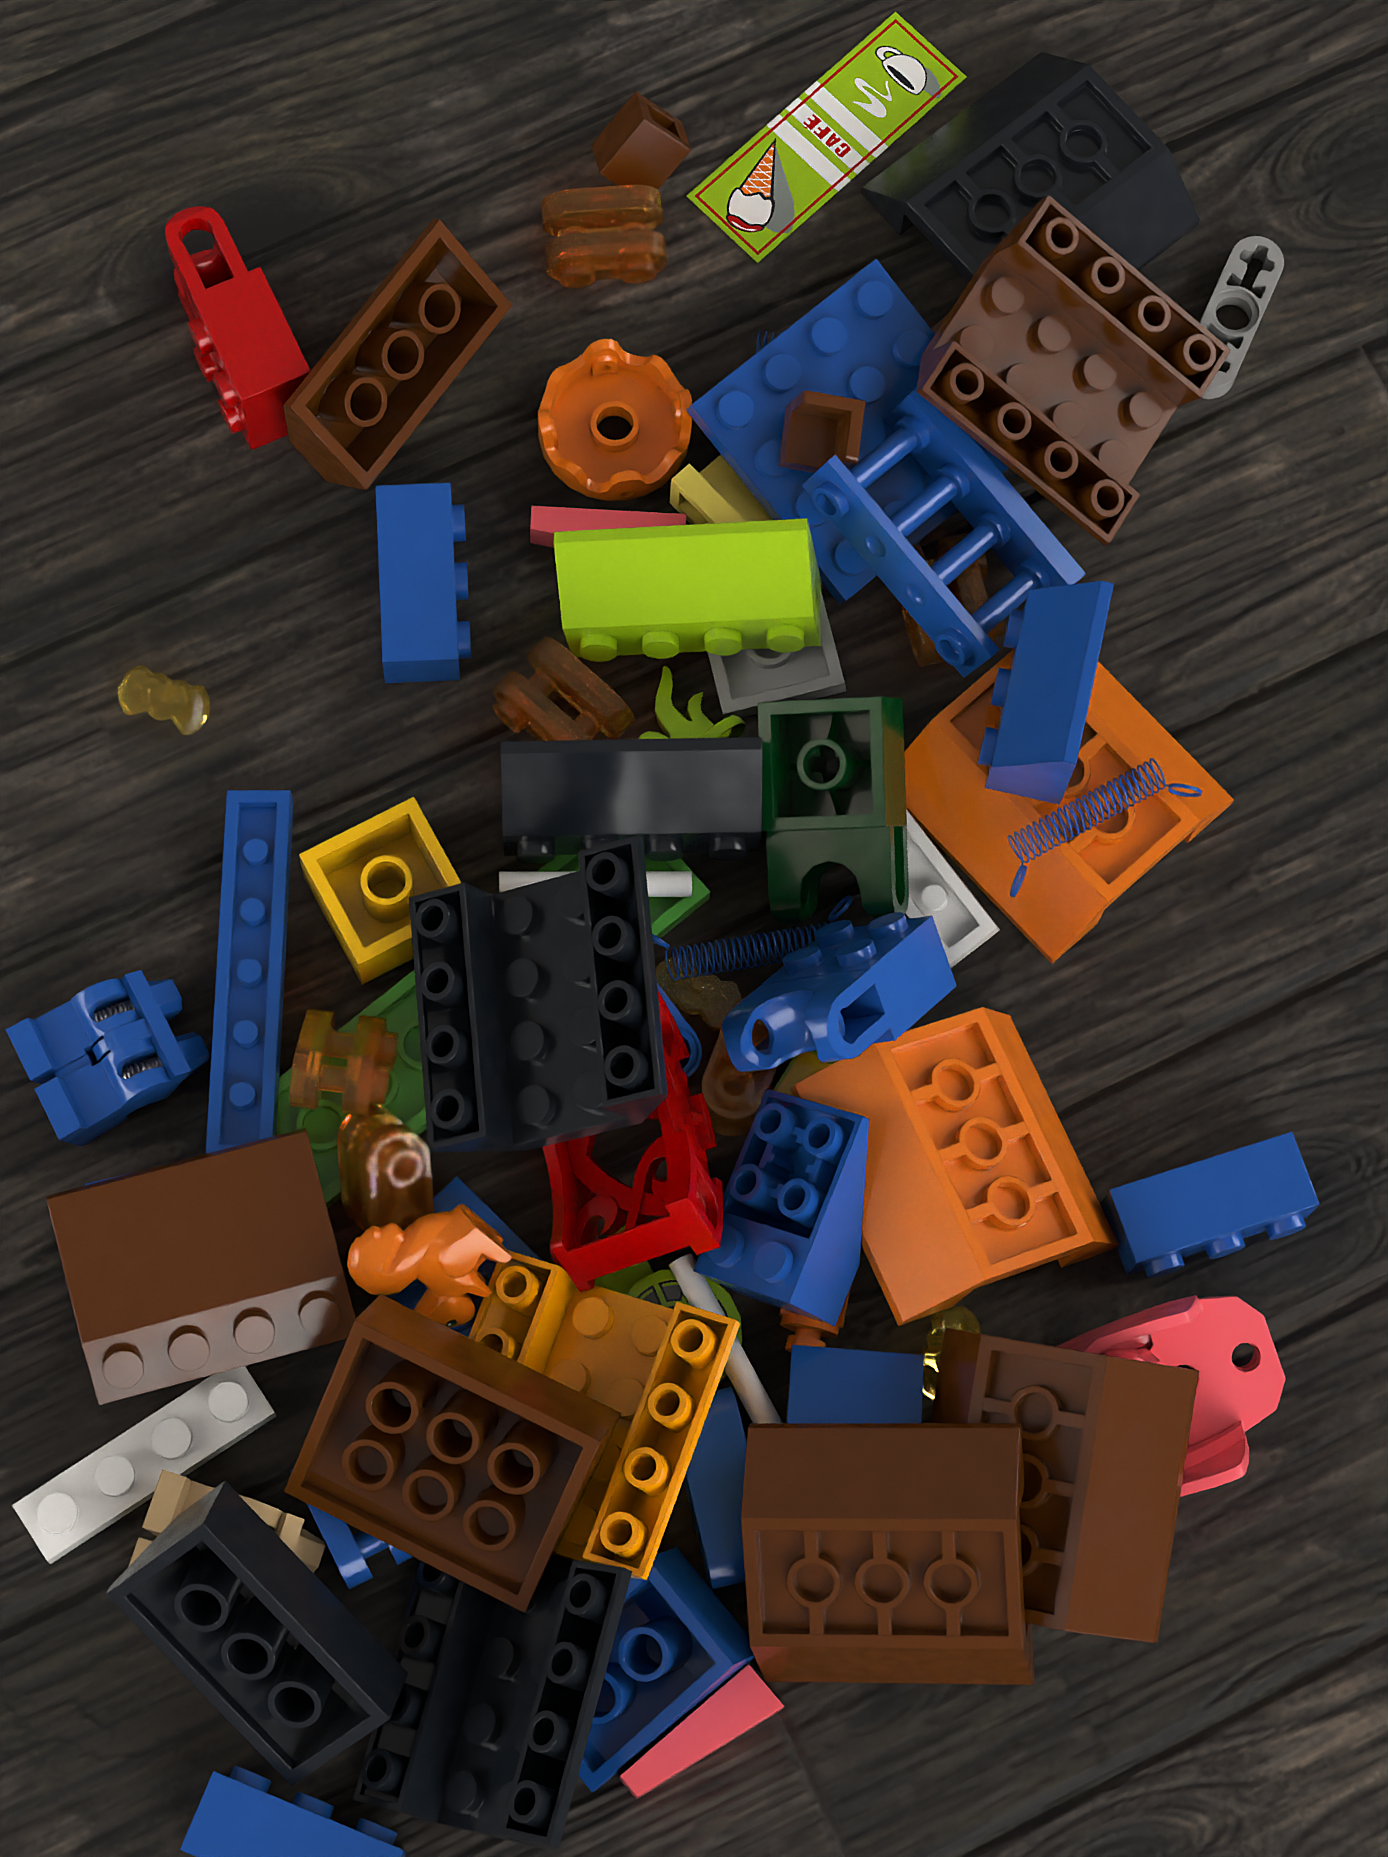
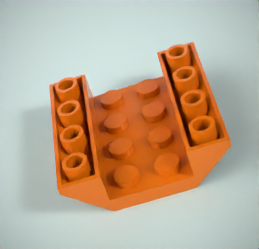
M1013 649L935 716L904 751L906 809L931 839L1045 958L1053 964L1098 924L1104 910L1183 839L1189 843L1233 803L1234 799L1099 661L1097 663L1077 764L1060 805L985 788L989 767L977 764L986 726L996 729L998 727L1002 707L990 705L998 668L1010 670L1014 653ZM1150 758H1153L1160 766L1165 778V784H1185L1197 787L1202 791L1199 797H1185L1170 793L1166 786L1164 790L1159 789L1158 793H1153L1150 797L1147 796L1146 800L1141 799L1140 803L1129 806L1127 810H1122L1121 813L1116 812V816H1110L1109 820L1104 819L1103 823L1092 826L1090 830L1085 829V833L1079 832V835L1073 836L1072 840L1067 839L1066 843H1061L1057 847L1054 846L1053 850L1048 849L1047 853L1042 852V855L1036 856L1035 860L1030 859L1029 863L1023 862V865L1027 866L1025 877L1015 897L1010 896L1011 886L1021 865V860L1012 849L1008 841V835H1011L1015 840L1014 832H1018L1021 836L1020 829L1023 828L1027 832L1026 826L1030 825L1033 828V821L1039 825V818L1045 821V815H1049L1052 819V811L1058 815L1057 809L1061 808L1064 812V805L1070 808V801H1073L1075 804L1076 798L1082 801V795L1088 797L1089 791L1095 795V788L1101 791V785L1107 788V781L1113 784V778L1119 781V775L1125 777L1126 771L1131 774V769L1135 768L1137 770L1138 765L1144 768V761L1150 764ZM1151 761L1154 770L1156 771L1160 779L1163 781L1160 770L1158 769L1157 765L1153 761ZM1145 764L1149 775L1157 784L1152 770L1149 768L1147 764ZM1139 767L1142 777L1144 778L1148 786L1151 788L1148 777L1146 776L1145 772ZM1133 770V773H1134V776H1135L1137 782L1139 783V785L1141 786V788L1144 790V786H1143V784H1142L1141 779L1139 778V776L1137 775V773ZM1127 774L1130 784L1138 794V790L1134 781ZM1121 777V781H1122V783H1123L1125 789L1127 790V792L1129 793V795L1132 797V794H1131V791H1130L1129 786L1127 785V783L1125 782V780ZM1158 780L1159 787L1163 788L1164 785ZM1115 781V785H1116L1118 791L1120 792V794L1122 795V797H1123L1124 800L1126 801V798H1125V795H1124V792H1123L1122 788H1121L1120 785ZM1152 783L1153 790L1157 791V787ZM1109 784L1111 793L1113 794L1117 802L1120 804L1115 790ZM1102 787L1106 798L1113 806L1111 797L1109 796L1105 788ZM1146 787L1147 794L1150 795L1151 791ZM1171 788L1173 790L1184 793H1198L1196 791L1185 788ZM1096 790L1099 800L1107 810V806L1105 804L1104 799ZM1140 790L1141 797L1145 798V794ZM1133 792L1135 800L1139 801V798ZM1090 793V796H1091V799H1092L1094 805L1096 806V808L1098 809V811L1101 813V810H1100V808H1099V805H1098L1097 801L1095 800V798H1094V797L1091 795V793ZM1127 795L1129 804H1133V801ZM1084 797V800H1085V803H1086L1087 807L1089 808V810L1091 811V813H1092L1093 816L1095 817L1094 811H1093V809H1092L1090 803H1089V802L1087 801V799ZM1121 799L1122 807L1126 808L1127 805ZM1078 801V804H1079V806H1080L1082 812L1084 813V815L1086 816V818L1089 820L1088 815H1087V813H1086V810L1084 809V807L1082 806V804ZM1115 802L1116 810L1120 811L1121 808ZM1072 804V808H1073L1075 814L1077 815V817L1079 818V820H1080L1081 823H1082V819H1081V816H1080L1079 812L1077 811V809L1075 808V806ZM1109 806L1110 814H1114V810ZM1066 808V812H1067L1068 816L1070 817V819L1072 820V822H1073L1074 825L1076 826V823H1075V820H1074L1072 814H1071L1070 811ZM1102 808L1104 817L1108 818V814ZM1059 810L1060 815H1061L1063 821L1065 822V824L1067 825V827H1068L1069 830H1070L1069 824H1068V822H1067L1065 816H1064V815L1062 814V812ZM1096 811L1098 820L1102 821V817ZM1053 814L1056 823L1058 824L1061 831L1064 833L1061 823ZM1090 815L1091 823L1096 824V821ZM1047 817L1050 827L1058 837L1055 827L1053 826L1050 819ZM1084 819L1085 827L1089 828L1090 824ZM1041 821V824H1042V826H1043L1045 832L1047 833V835H1048L1049 838L1051 839V836H1050V833H1049L1048 829L1046 828V826L1044 825V823ZM1077 821L1079 830L1083 831V827ZM1035 824V828H1036L1038 834L1040 835V837L1042 838V840H1043L1044 843H1045V840H1044V837H1043L1041 831L1039 830V828H1038L1037 825ZM1071 824L1073 833L1077 834V830ZM1029 828V832H1030L1031 836L1033 837V839L1035 840V842H1036L1037 845L1039 846L1038 841H1037V839H1036L1034 833H1033L1032 830ZM1065 828L1067 837L1071 838V834ZM1058 830L1060 840L1065 841V837ZM1023 832V835H1024V837H1025L1027 843L1029 844V846H1030L1031 849L1033 850L1032 845H1031V843H1030V840L1028 839V837L1026 836V834ZM1052 833L1054 843L1059 844V841L1055 838V836ZM1016 834L1017 839H1018L1020 845L1022 846V848H1023L1024 851L1026 852V849H1025V847H1024V844L1022 843V841H1021V839L1019 838V836ZM1046 837L1048 847L1052 848V843ZM1010 838V841H1011L1013 847L1015 848V850L1017 851V853H1018L1019 856H1020V853H1019V851H1018L1017 846L1015 845V843L1013 842V840ZM1040 841L1042 850L1046 851V847ZM1033 843L1035 852L1039 855L1040 850ZM1027 846L1029 856L1031 858H1034V854L1030 851V849ZM1021 850L1023 860L1027 861L1028 857Z
M981 1007L905 1031L895 1041L873 1043L859 1056L852 1059L839 1060L799 1081L790 1089L795 1097L858 1114L869 1119L861 1245L898 1326L951 1308L971 1291L981 1286L1054 1260H1058L1062 1268L1110 1251L1119 1245L1010 1015Z

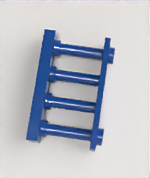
M916 388L882 419L893 431L892 435L849 470L834 455L802 487L812 497L813 503L820 514L834 523L935 643L939 655L947 663L953 665L962 677L965 678L1000 650L987 634L1010 614L1011 609L1015 610L1027 600L1030 590L1075 584L1086 573L973 438L917 393ZM910 452L934 481L892 517L888 518L865 489ZM948 501H951L974 530L933 565L929 566L906 537ZM991 548L1013 574L1014 578L970 615L947 588V585Z

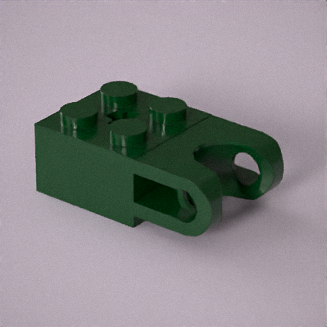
M876 696L759 702L758 731L759 737H762V831H766L768 895L771 914L782 924H798L810 918L817 909V896L821 877L832 865L838 863L845 865L856 876L861 893L862 907L869 916L877 919L895 912H903L905 914L909 903L902 699ZM835 754L840 760V768L837 775L832 772H826L825 767L827 757L836 758Z

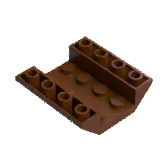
M1048 195L1042 198L984 259L923 352L916 392L1095 539L1106 545L1110 544L1139 498L1140 494L1128 484L1178 406L1203 396L1231 349Z
M945 1327L930 1423H1021L1025 1488L1019 1507L1025 1623L1069 1632L1158 1643L1199 1371Z
M750 1423L747 1436L741 1524L750 1648L766 1682L1034 1684L1032 1624L1025 1623L1019 1507L1025 1488L1021 1423Z

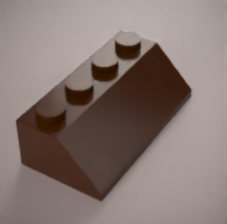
M432 219L283 405L290 443L329 483L367 490L512 307L508 299L440 219Z

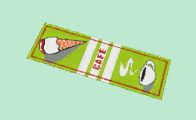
M895 11L686 197L751 258L759 263L967 76Z

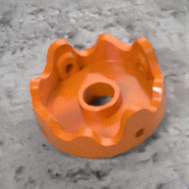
M612 339L597 340L591 343L578 358L556 368L548 379L538 410V435L543 456L559 479L569 488L587 497L604 501H628L646 496L662 487L678 471L687 455L691 439L692 417L686 409L692 405L691 394L688 389L683 388L668 364L657 355L649 357L632 355L624 351L617 341ZM609 416H619L630 423L632 430L623 439L610 440L600 434L597 426L603 419Z

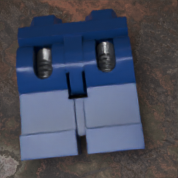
M142 970L125 974L121 979H108L91 985L77 993L70 1001L34 1020L26 1018L5 1029L30 1081L42 1084L34 1090L60 1141L83 1147L127 1120V1115L136 1109L167 1099L183 1080L199 1072L208 1062L210 1054L200 1035L190 1032L174 1037L167 1022L175 1019L182 1010V998L173 979L147 981Z

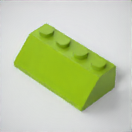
M807 518L554 532V551L562 629L573 658L583 657L589 661L604 662L612 660L618 655L645 654L651 658L666 659L674 657L681 652L707 651L719 656L736 654L743 649L770 648L781 653H791L799 651L805 646H821V577Z

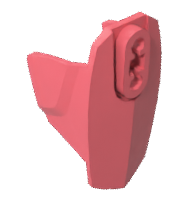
M1194 1295L1169 1301L1123 1317L1056 1346L1175 1367L1188 1365L1190 1368L1199 1371L1180 1497L1229 1483L1245 1475L1249 1464V1446L1245 1432L1277 1410L1286 1380L1264 1315L1235 1295L1197 1298ZM1241 1343H1249L1253 1349L1251 1361L1243 1366L1234 1365L1232 1353L1235 1347Z

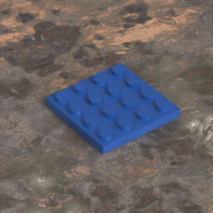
M877 259L872 261L686 409L772 520L808 519L821 582L839 605L847 601L874 579L877 574L834 523L820 514L813 503L812 497L802 487L814 473L779 467L778 465L786 405L803 391H813L865 401L858 463L893 434V431L882 419L917 388L921 356L935 333ZM973 439L1001 473H1004L1009 468ZM909 452L865 490L890 518L934 480ZM948 501L909 534L906 539L914 546L958 509L951 501Z

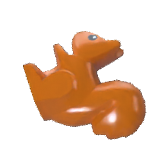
M459 1204L451 1211L422 1216L404 1230L395 1223H389L382 1227L371 1226L360 1237H356L351 1244L347 1266L349 1274L355 1283L369 1294L374 1295L381 1294L387 1296L396 1294L416 1279L419 1280L428 1289L415 1306L414 1311L451 1328L469 1322L475 1315V1305L467 1293L485 1298L492 1293L485 1284V1278L477 1271L478 1267L486 1259L503 1264L509 1262L513 1256L501 1244L504 1239L494 1228L465 1204Z

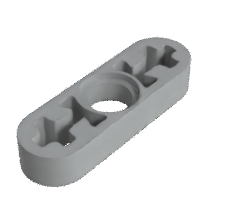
M1250 236L1240 240L1234 246L1200 321L1201 325L1231 349L1201 398H1218L1230 390L1284 267V257L1277 244L1268 238ZM1252 258H1256L1263 262L1262 270L1258 273L1252 289L1249 291L1246 288L1240 287L1247 270V265L1251 262ZM1224 305H1236L1246 312L1249 324L1239 330L1227 329L1219 323L1216 317V310Z

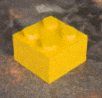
M414 797L299 854L304 879L362 985L414 959L409 897L461 883Z

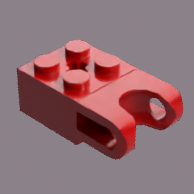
M206 206L183 209L168 221L165 227V235L169 255L175 266L174 278L178 296L190 321L187 324L196 345L193 348V352L207 383L214 380L221 398L217 400L229 431L231 434L242 431L250 450H253L288 435L283 405L311 370L261 267L251 271L247 270L221 216L214 209ZM191 230H204L212 234L215 243L213 249L189 255L182 241L184 236Z

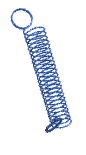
M1150 758V764L1144 761V768L1138 765L1137 770L1135 768L1131 769V774L1126 771L1125 777L1119 775V781L1116 778H1113V784L1107 781V788L1104 785H1101V791L1095 788V795L1089 791L1088 797L1082 795V801L1079 798H1076V804L1070 801V808L1064 805V812L1061 808L1057 809L1058 815L1052 811V819L1049 815H1045V821L1039 818V825L1033 821V828L1030 825L1026 826L1027 832L1023 828L1020 829L1021 836L1018 832H1014L1015 840L1011 835H1008V841L1012 849L1021 860V865L1011 886L1010 896L1015 897L1025 877L1027 866L1023 865V862L1029 863L1030 859L1035 860L1036 856L1042 855V852L1047 853L1048 849L1053 850L1054 846L1057 847L1061 843H1066L1067 839L1072 840L1073 836L1079 835V832L1085 833V829L1090 830L1092 826L1103 823L1104 819L1109 820L1110 816H1116V812L1121 813L1122 810H1127L1129 806L1140 803L1141 799L1146 800L1147 796L1150 797L1153 793H1158L1159 789L1164 790L1166 786L1170 793L1185 797H1199L1202 791L1197 787L1185 784H1165V778L1160 766L1153 758ZM1151 761H1153L1157 765L1158 769L1161 772L1163 781L1160 779V777L1154 770ZM1145 764H1147L1149 768L1152 770L1157 784L1149 775ZM1139 767L1145 772L1146 776L1148 777L1151 788L1148 786V784L1142 777ZM1133 770L1137 773V775H1138L1139 778L1141 779L1142 784H1143V786H1144V790L1141 788V786H1140L1139 783L1137 782V780H1136V778H1135V776H1134ZM1127 774L1134 781L1138 790V794L1130 784ZM1121 777L1125 780V782H1126L1127 785L1129 786L1130 791H1131V794H1132V797L1129 795V793H1128L1127 790L1125 789V787H1124V785H1123V783H1122V781H1121ZM1158 780L1164 785L1163 788L1159 787ZM1115 781H1116V782L1120 785V787L1122 788V790H1123V792H1124V795H1125V798H1126V801L1124 800V798L1122 797V795H1121L1120 792L1118 791V789H1117V787H1116V785H1115ZM1152 783L1157 787V791L1153 790ZM1109 784H1110V785L1112 786V788L1115 790V792H1116V794H1117V796H1118V799H1119L1120 804L1117 802V800L1115 799V797H1114L1113 794L1111 793V790H1110V788H1109ZM1102 787L1105 788V790L1108 792L1109 796L1111 797L1113 806L1110 804V802H1109L1108 799L1106 798V796H1105V794H1104V792H1103V788H1102ZM1146 787L1151 791L1150 795L1147 794ZM1171 788H1185L1196 791L1198 793H1184L1173 790ZM1096 790L1104 799L1105 804L1107 806V810L1099 800ZM1140 790L1145 794V798L1141 797ZM1133 792L1139 798V801L1135 800ZM1090 793H1091V795L1095 798V800L1097 801V803H1098V805H1099V808H1100V810H1101V813L1098 811V809H1097L1096 806L1094 805V803H1093V801H1092V799H1091ZM1127 795L1133 801V804H1129ZM1084 797H1085V798L1087 799V801L1090 803V805H1091V807H1092V809H1093V811H1094L1095 817L1093 816V814L1091 813V811H1090L1089 808L1087 807V805H1086V803H1085V800H1084ZM1121 799L1127 805L1126 808L1122 807ZM1078 801L1082 804V806H1083L1084 809L1086 810V813H1087V815H1088L1089 820L1086 818V816H1085L1084 813L1082 812V810H1081V808H1080V806H1079V804H1078ZM1115 802L1121 808L1120 811L1116 810ZM1072 804L1075 806V808H1076L1077 811L1079 812V814H1080V816H1081V819H1082V823H1081V821L1079 820V818L1077 817V815L1075 814V812H1074V810H1073V808H1072ZM1109 806L1114 810V814H1110ZM1066 808H1067V809L1070 811V813L1072 814V816H1073V818H1074V820H1075L1076 826L1074 825V823L1072 822V820H1071L1070 817L1068 816V814H1067V812H1066ZM1102 808L1108 814V818L1104 817ZM1059 810H1060V811L1062 812V814L1065 816V818H1066V820H1067V822H1068V824H1069L1070 830H1069V828L1067 827V825L1065 824V822L1063 821V819H1062V817H1061V815H1060ZM1096 811L1102 817V821L1098 820ZM1053 814L1061 823L1064 833L1061 831L1058 824L1056 823ZM1090 815L1096 821V824L1091 823ZM1047 817L1050 819L1053 826L1055 827L1058 837L1050 827ZM1084 819L1090 824L1089 828L1085 827ZM1041 821L1044 823V825H1045L1046 828L1048 829V831H1049V833H1050V836H1051V839L1049 838V836H1048L1047 833L1045 832V830H1044V828H1043V826H1042V824H1041ZM1077 821L1083 827V831L1079 830ZM1035 824L1037 825V827H1038L1039 830L1041 831V833H1042V835H1043V837H1044L1045 843H1044V841L1042 840V838L1040 837V835L1038 834V832H1037V830H1036V828H1035ZM1071 824L1077 830V834L1073 833ZM1029 828H1030V829L1032 830V832L1034 833V835H1035V837H1036V839H1037V841H1038L1039 846L1037 845V843L1035 842V840H1034L1033 837L1031 836V834H1030V832H1029ZM1065 828L1071 834V838L1067 837ZM1058 830L1065 837V841L1060 840ZM1023 832L1026 834V836H1027L1028 839L1030 840V843H1031V845H1032L1033 850L1031 849V847H1030L1029 844L1027 843V841H1026V839H1025V837H1024V835H1023ZM1052 833L1055 836V838L1059 841V844L1054 843ZM1016 834L1019 836V838L1021 839L1022 843L1024 844V847H1025V849H1026V852L1024 851V849H1023L1022 846L1020 845V843H1019V841H1018V839H1017ZM1046 837L1052 843V848L1048 847ZM1010 838L1013 840V842H1014L1015 845L1017 846L1018 851H1019V853H1020V856H1019V854L1017 853V851L1015 850V848L1013 847V845H1012V843H1011V841H1010ZM1040 841L1046 847V851L1042 850ZM1033 843L1040 850L1039 855L1036 854ZM1027 846L1030 849V851L1034 854V858H1031L1029 856ZM1021 850L1028 857L1027 861L1023 860Z
M850 895L844 897L834 907L828 916V921L834 923L833 920L838 918L848 908L853 899ZM845 901H847L846 904L843 906V908H842L838 913L835 914V912L839 909V907H840ZM817 923L816 930L812 924L809 926V931L805 925L802 927V931L799 927H796L795 932L790 928L789 936L785 929L782 930V936L780 931L776 930L775 937L771 931H769L768 937L763 932L761 938L756 933L754 939L749 934L748 943L746 937L742 936L741 944L738 937L734 938V944L732 939L728 938L727 945L723 939H721L720 945L715 940L713 946L708 941L707 951L704 943L701 942L700 952L698 946L694 944L693 953L689 945L686 946V954L684 948L680 946L679 955L677 949L673 947V964L678 975L676 979L673 977L668 965L667 950L670 945L652 934V939L654 943L666 948V965L672 979L677 981L679 978L684 980L686 977L690 979L692 976L697 978L699 975H712L713 972L718 974L720 971L725 973L727 970L732 972L734 969L738 971L741 968L745 970L747 967H760L761 964L763 966L768 965V963L773 965L775 962L779 964L783 959V948L786 955L790 954V948L794 952L791 944V931L794 936L796 951L797 947L798 950L800 949L797 929L801 935L802 948L806 947L804 928L807 931L808 944L810 945L812 943L811 927L814 930V935L818 930V926L819 928L822 927ZM784 932L788 941V953L784 945ZM777 933L780 936L782 954H780L777 944ZM770 934L772 935L774 941L775 956L773 955L771 949ZM763 935L767 942L768 957L764 949ZM757 936L760 942L761 958L757 950ZM750 937L753 943L754 959L750 950ZM743 938L746 943L747 960L743 950ZM736 939L740 949V960L736 950ZM729 940L733 949V961L729 950ZM722 941L725 945L727 964L723 956ZM715 944H717L719 950L720 965L716 957ZM702 945L705 952L706 967L702 957ZM709 945L712 951L713 966L709 957ZM695 946L698 952L699 967L695 957ZM688 948L691 953L692 968L689 963ZM681 949H682L683 954H684L685 969H684L683 963H682ZM674 950L677 955L678 970L675 964ZM770 952H771V955H772V957H773V959H774V961H773L772 963L769 961V959H770ZM777 952L781 958L779 962L776 960ZM756 953L760 961L759 965L756 964ZM763 953L767 960L766 964L763 963ZM742 954L747 964L746 967L742 966ZM749 954L753 961L752 966L749 965ZM728 955L733 966L731 970L728 968ZM735 955L740 965L738 969L735 967ZM721 956H722L723 962H724L725 967H726L725 971H723V970L721 969V967H722ZM715 960L719 968L718 972L714 970ZM701 961L705 969L704 974L701 973ZM708 961L712 968L711 973L708 972ZM694 962L698 970V975L694 974ZM680 963L685 974L683 978L680 976ZM687 963L691 971L690 977L687 975Z

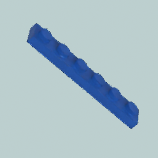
M290 790L227 791L206 1154L276 1136L294 805V799Z

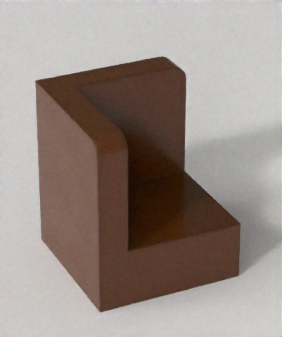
M637 91L634 92L592 145L599 173L643 202H647L652 198L691 151L682 122Z
M803 391L786 405L778 466L815 473L836 455L849 470L857 463L859 457L865 401L813 391Z

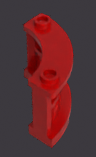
M659 991L658 999L668 1097L647 1119L660 1121L663 1135L657 1138L642 1156L635 1173L633 1187L624 1184L612 1176L592 1157L597 1134L542 1147L550 1177L553 1202L550 1253L554 1264L562 1267L567 1272L581 1293L593 1289L595 1279L687 1246H691L696 1255L720 1247L724 1211L722 1181L718 1178H710L706 1150L717 1147L713 1125L704 1093L691 1095L686 1073L683 1072L679 1062L691 1056L678 1026ZM664 1160L667 1161L666 1181L655 1177L658 1166ZM627 1211H629L624 1231L618 1232L625 1221ZM647 1216L661 1217L646 1223ZM604 1218L605 1224L600 1235L607 1237L598 1240L597 1222Z

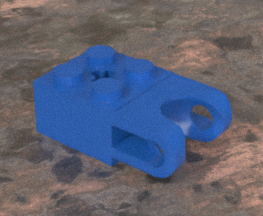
M895 912L881 916L871 921L868 925L853 927L850 920H842L818 929L815 932L816 940L805 948L786 955L782 959L784 966L732 1008L723 1019L722 1032L724 1042L735 1068L739 1072L771 1069L789 1058L816 1050L818 1059L821 1062L847 1060L859 1056L873 1043L895 1041L957 986L933 916L906 919L903 912ZM758 1019L766 1025L769 1036L754 1047L752 1031L754 1023Z

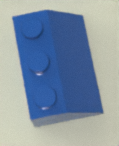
M1094 581L1032 589L1029 591L1023 611L1011 609L1003 642L1004 647L1014 649L1010 670L998 668L990 705L1002 707L997 729L986 726L977 763L989 767L985 788L1060 805L1077 764L1114 583Z

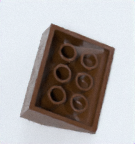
M306 1128L46 1196L81 1344L99 1405L347 1339L356 1317Z
M380 1294L354 1321L284 1492L525 1613L594 1476L621 1413Z

